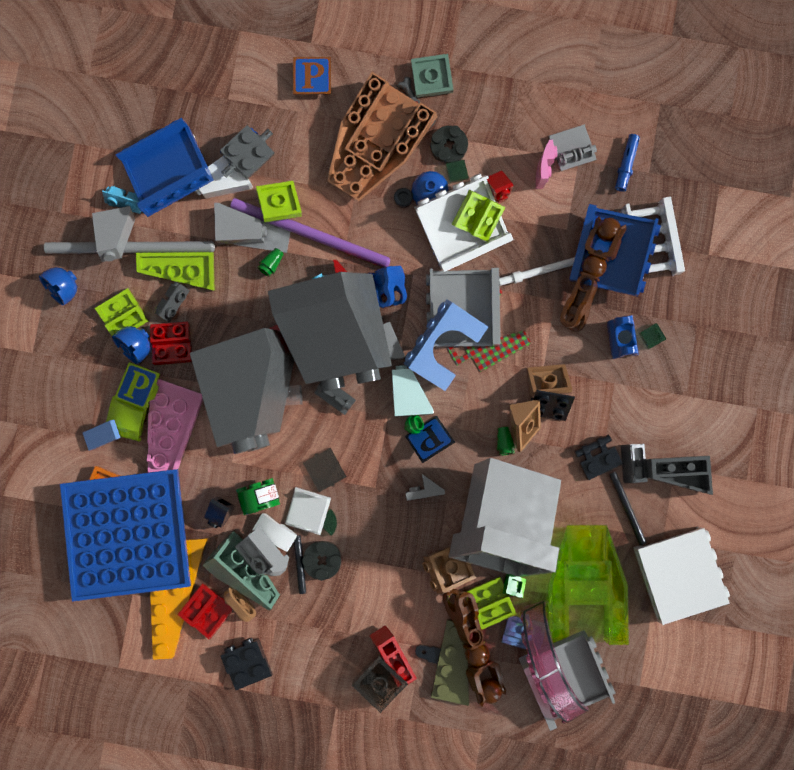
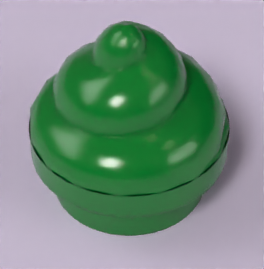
M418 415L409 416L404 424V430L411 434H418L424 428L423 420Z

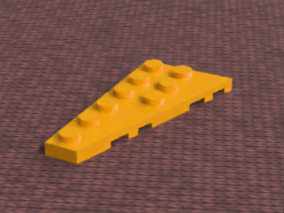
M208 538L186 539L190 587L150 592L153 660L172 659L175 656L184 622L178 616V613L191 598Z

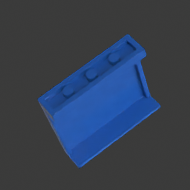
M182 118L173 121L171 124L155 131V133L116 154V157L122 161L139 200L137 203L138 208L147 217L214 181L190 127Z
M589 204L570 275V282L576 283L581 276V271L583 272V261L589 256L588 251L585 249V243L591 230L594 228L596 218L600 216L601 220L614 218L618 220L621 226L626 224L627 230L621 239L622 242L616 258L608 262L606 261V271L599 277L600 282L597 281V288L638 297L639 292H644L646 282L642 280L644 274L649 273L651 263L647 261L649 255H653L656 244L652 242L654 236H658L661 225L657 224L659 219H646L597 208V205ZM598 237L594 250L608 252L612 242H604ZM591 280L585 281L583 285L591 286Z

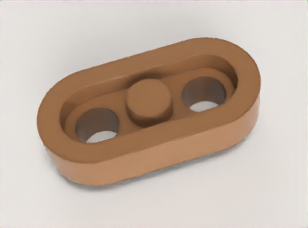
M229 587L224 592L225 603L237 613L240 620L249 622L256 616L255 608L243 594L232 587Z

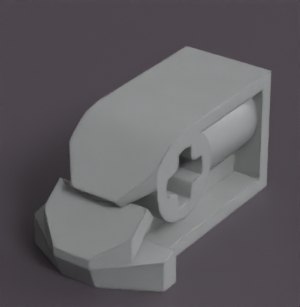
M260 526L235 546L252 569L259 574L280 576L286 571L289 556L287 554L285 556L282 555Z

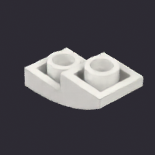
M266 513L261 514L252 529L256 530L260 526L273 544L284 551L289 550L297 537V534L284 524L277 523Z

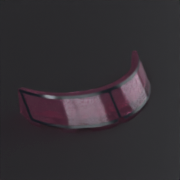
M545 600L523 607L520 611V619L524 626L521 637L522 643L527 649L526 659L542 700L544 703L548 702L550 706V713L554 717H559L563 724L569 723L589 711L588 706H585L577 698L562 670L549 629Z

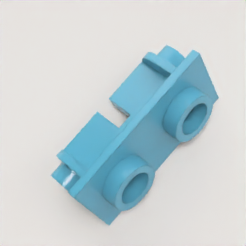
M108 186L106 191H102L104 201L108 205L119 208L131 206L133 212L141 214L137 205L139 200L136 193L129 191L127 196H124L126 191L115 186Z

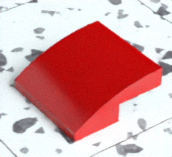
M202 583L178 613V616L191 627L196 628L207 639H211L233 612V609L225 603L220 595Z

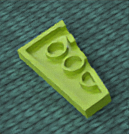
M214 252L136 253V268L139 273L215 290Z

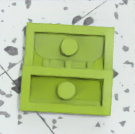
M469 189L452 225L488 242L506 207Z
M129 288L95 308L111 336L123 327L132 326L138 328L148 322Z
M500 576L464 591L473 594L476 600L481 629L517 615L509 595L502 594L504 584Z

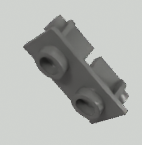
M176 281L174 284L171 283V286L165 293L169 297L168 300L161 299L155 308V314L170 322L190 290Z
M321 382L314 392L344 415H346L356 399L341 388L322 392Z

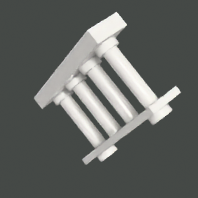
M665 197L660 200L657 207L633 211L630 209V204H625L620 213L637 217L655 214L661 216L662 223L659 233L662 232L665 235L666 241L663 244L656 245L654 253L666 251V253L668 252L669 260L664 263L652 264L649 273L669 269V271H672V276L685 272L671 197Z

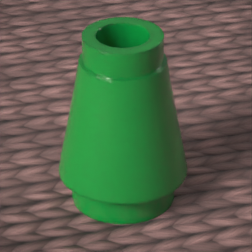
M274 248L259 262L258 270L270 277L271 274L275 273L284 256L283 252Z
M509 427L498 428L497 451H499V455L515 454L514 449L516 447Z

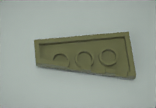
M449 619L446 621L431 698L469 706L466 649L463 648L464 643L460 640L453 621Z

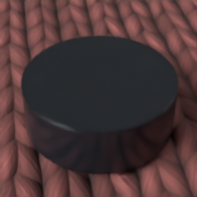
M407 188L398 189L394 194L395 204L400 208H407L411 205L413 200L411 191Z

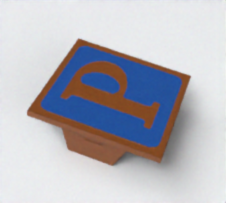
M293 57V95L331 94V57Z

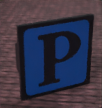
M437 416L424 423V428L420 433H409L405 436L422 463L455 443Z

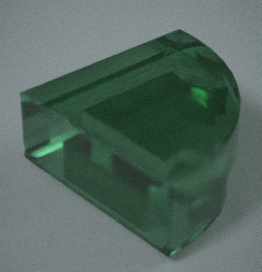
M330 509L326 514L323 529L332 536L337 528V518L334 511Z

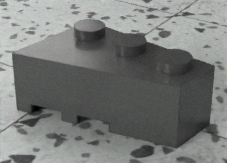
M710 456L646 459L648 479L713 495Z

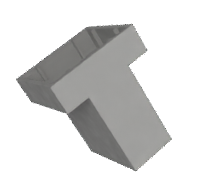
M493 458L474 464L462 529L460 533L453 534L449 558L518 577L554 573L556 571L559 548L551 546L561 480Z

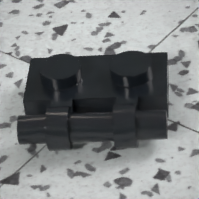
M609 434L596 438V441L592 443H585L574 451L577 458L584 455L586 459L579 464L587 480H591L623 464L615 446L609 449L606 447L607 443L612 442ZM599 448L601 453L592 456L591 451Z

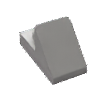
M423 474L424 489H420V486L411 487L409 492H405L407 501L445 494L444 489Z

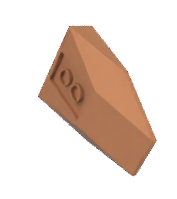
M371 72L341 121L327 181L356 200H362L406 163L438 117L437 113L423 103H417L390 86L388 81Z

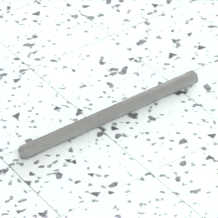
M212 241L127 242L123 253L214 252L215 244ZM96 242L44 243L46 254L97 253Z

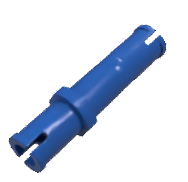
M629 134L621 167L617 171L618 178L615 189L620 192L626 191L629 177L633 174L632 166L640 137L636 134Z

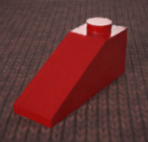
M386 625L369 635L400 689L417 679L394 635Z

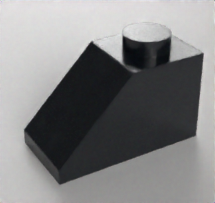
M221 497L212 498L204 518L208 520L207 524L214 528L224 527L236 506Z

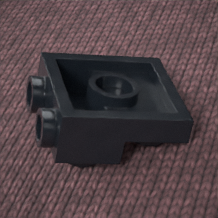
M252 637L242 641V645L237 647L235 645L228 646L223 649L224 652L220 655L235 690L273 675L259 638L255 640Z

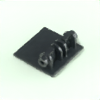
M536 390L534 397L530 401H540V417L566 421L575 396Z

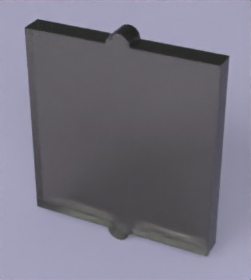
M331 448L320 454L316 453L315 457L303 463L319 492L330 486L334 487L335 483L347 477Z

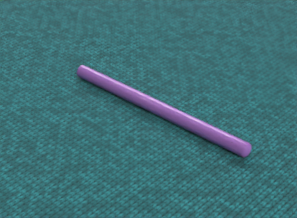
M236 198L232 200L230 208L264 221L261 208ZM291 219L267 222L378 266L388 267L390 265V258Z

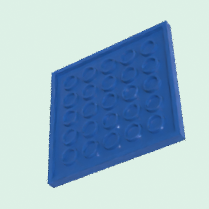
M178 469L60 484L72 602L191 586Z

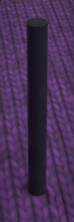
M616 471L612 472L609 476L639 545H644L647 541Z

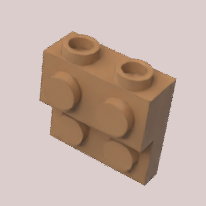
M451 546L423 557L425 561L422 563L426 573L430 574L432 579L430 580V586L437 594H444L476 579L470 563L449 558Z

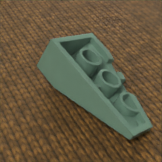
M232 531L210 554L202 566L220 581L267 610H271L280 594L268 575L255 572L235 548L243 539Z

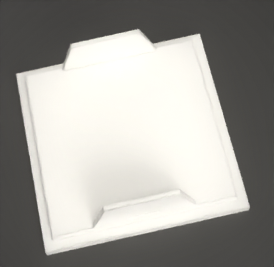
M295 487L285 524L321 535L331 498Z

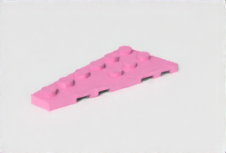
M158 379L157 385L159 389L155 399L150 400L148 413V473L179 468L203 402L202 394Z

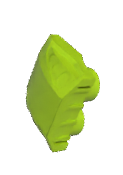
M113 396L106 422L115 420L120 437L141 441L139 436L143 433V423L148 409L144 410Z

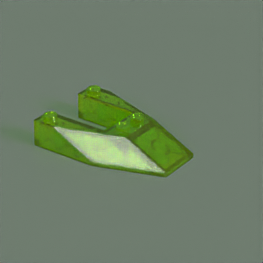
M567 525L558 553L556 571L551 574L548 583L546 621L552 644L569 637V605H603L604 641L608 645H629L628 584L607 525ZM546 633V641H547V643L549 644L548 637H547V633Z

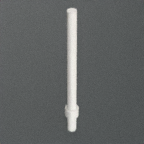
M575 257L523 272H513L512 275L499 278V285L512 282L516 284L522 282L523 279L573 266Z

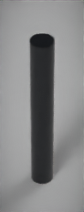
M297 535L294 540L298 589L299 594H306L301 535Z

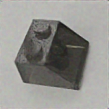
M380 656L367 664L352 682V686L380 713L408 685Z

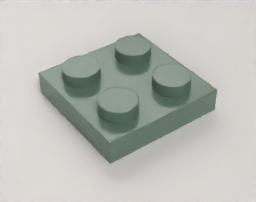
M448 54L411 59L416 98L453 93Z

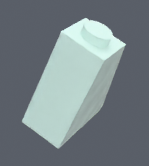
M396 366V370H392L395 417L434 414L433 408L413 371L407 369V366Z

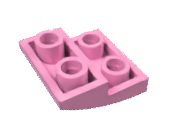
M553 140L548 141L539 160L536 171V189H543L549 177H551V165L554 163V159L557 158V146H554Z

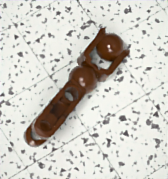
M600 216L596 218L594 228L591 230L585 243V249L588 251L589 256L583 261V272L581 271V276L578 278L572 294L566 301L560 315V322L563 326L574 332H579L585 327L598 287L597 281L600 282L599 277L606 271V261L608 262L616 258L622 242L621 239L627 230L626 224L621 226L618 220L614 218H605L601 220ZM598 237L604 242H612L608 252L594 250ZM591 280V286L588 289H583L584 282Z
M452 589L444 593L442 599L446 612L453 621L460 640L464 643L463 648L466 649L465 658L470 664L466 670V676L472 691H475L477 703L481 707H483L484 703H496L500 700L502 694L506 695V689L503 685L504 679L500 665L489 660L490 652L483 640L476 600L473 594L469 592H460L457 589ZM451 594L455 595V604H452L449 600ZM465 597L468 598V604L464 600ZM473 632V637L470 640L469 636ZM488 667L492 678L484 679L480 682L479 675Z

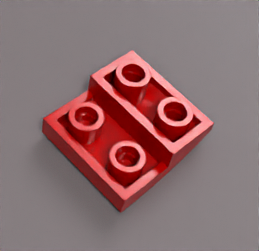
M188 321L150 325V343L152 344V363L154 365L192 362L190 356L192 352Z

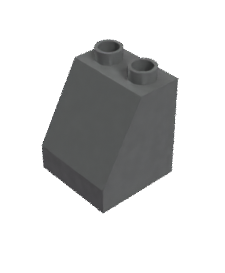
M338 272L268 291L273 317L306 384L321 382L322 392L345 387L343 377L356 374L357 384L380 380L379 369L392 366L372 274Z
M262 328L191 352V360L216 446L231 445L234 454L246 451L251 452L270 446L268 436L280 432L294 365V358L281 331Z

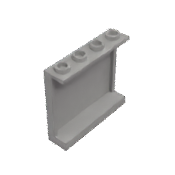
M499 268L445 272L430 269V274H426V286H430V293H426V305H430V312H427V324L437 314L439 305L448 299L488 326V329L478 343L460 331L451 330L441 334L435 341L434 347L500 346Z
M585 630L552 644L562 674L574 697L582 707L607 697L610 698L613 704L615 703L613 694L616 693L611 682L607 683L609 676L605 667L601 668L600 666L603 661L599 652L594 651V648L597 646L592 636L588 637ZM550 645L531 653L539 678L558 669ZM530 655L522 656L519 658L525 675L550 731L557 728L554 720L559 717L548 703L540 687V679L536 677ZM559 671L541 680L548 698L562 717L581 709L568 692Z

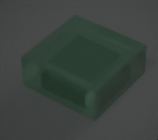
M465 160L446 164L450 184L469 179Z
M657 323L639 333L648 350L666 340Z

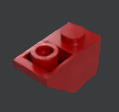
M501 170L488 176L487 179L495 202L501 203L507 200L514 185Z

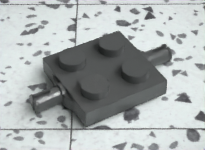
M248 125L244 127L220 150V153L227 159L229 164L221 173L227 178L235 170L248 180L274 156L275 152L266 144V140L273 133L267 128L261 135H258Z

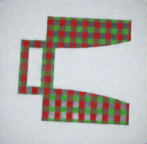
M525 331L501 337L500 346H484L476 350L474 347H464L467 354L460 358L453 347H447L457 365L472 357L478 369L482 372L530 345L531 341Z

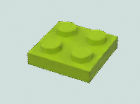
M294 181L256 186L264 222L302 217Z

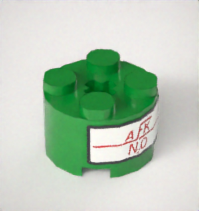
M273 478L262 481L263 485H261V482L248 486L249 490L247 486L236 489L244 516L280 505L279 495Z

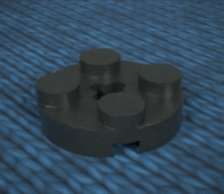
M443 126L432 135L431 153L436 160H440L444 164L458 163L467 152L468 139L466 134L458 126ZM446 141L454 143L452 149L444 146Z
M328 541L312 543L306 549L302 560L308 575L321 581L336 575L342 561L341 553L337 546ZM319 555L327 557L326 565L318 564L319 559L317 557Z

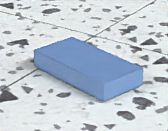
M110 420L83 432L89 451L120 438L115 420Z

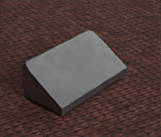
M645 444L621 445L623 482H647Z

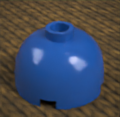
M426 171L416 177L412 184L411 193L414 202L418 206V201L425 198L431 200L436 197V193L442 190L448 192L449 187L443 175L435 171Z
M53 267L45 270L38 276L43 287L52 293L50 294L51 297L63 306L69 303L75 297L77 292L75 280L77 278L70 270L67 272L63 268Z
M132 326L123 327L112 336V340L117 348L121 347L124 351L123 354L134 364H139L149 354V335L142 328L139 330Z

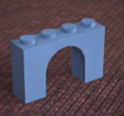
M448 299L439 305L437 314L429 320L426 326L427 329L423 335L421 334L417 338L415 347L407 353L404 362L409 369L446 391L456 375L435 360L433 347L437 338L444 332L456 330L478 343L488 329L487 325Z

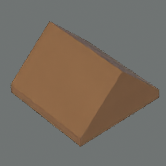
M565 364L527 368L530 397H534L536 390L558 394L572 392L573 389Z
M538 400L509 405L511 433L516 449L520 453L541 428L540 401Z

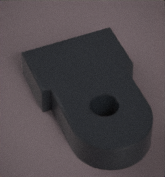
M423 644L416 647L415 653L417 657L437 664L441 648Z

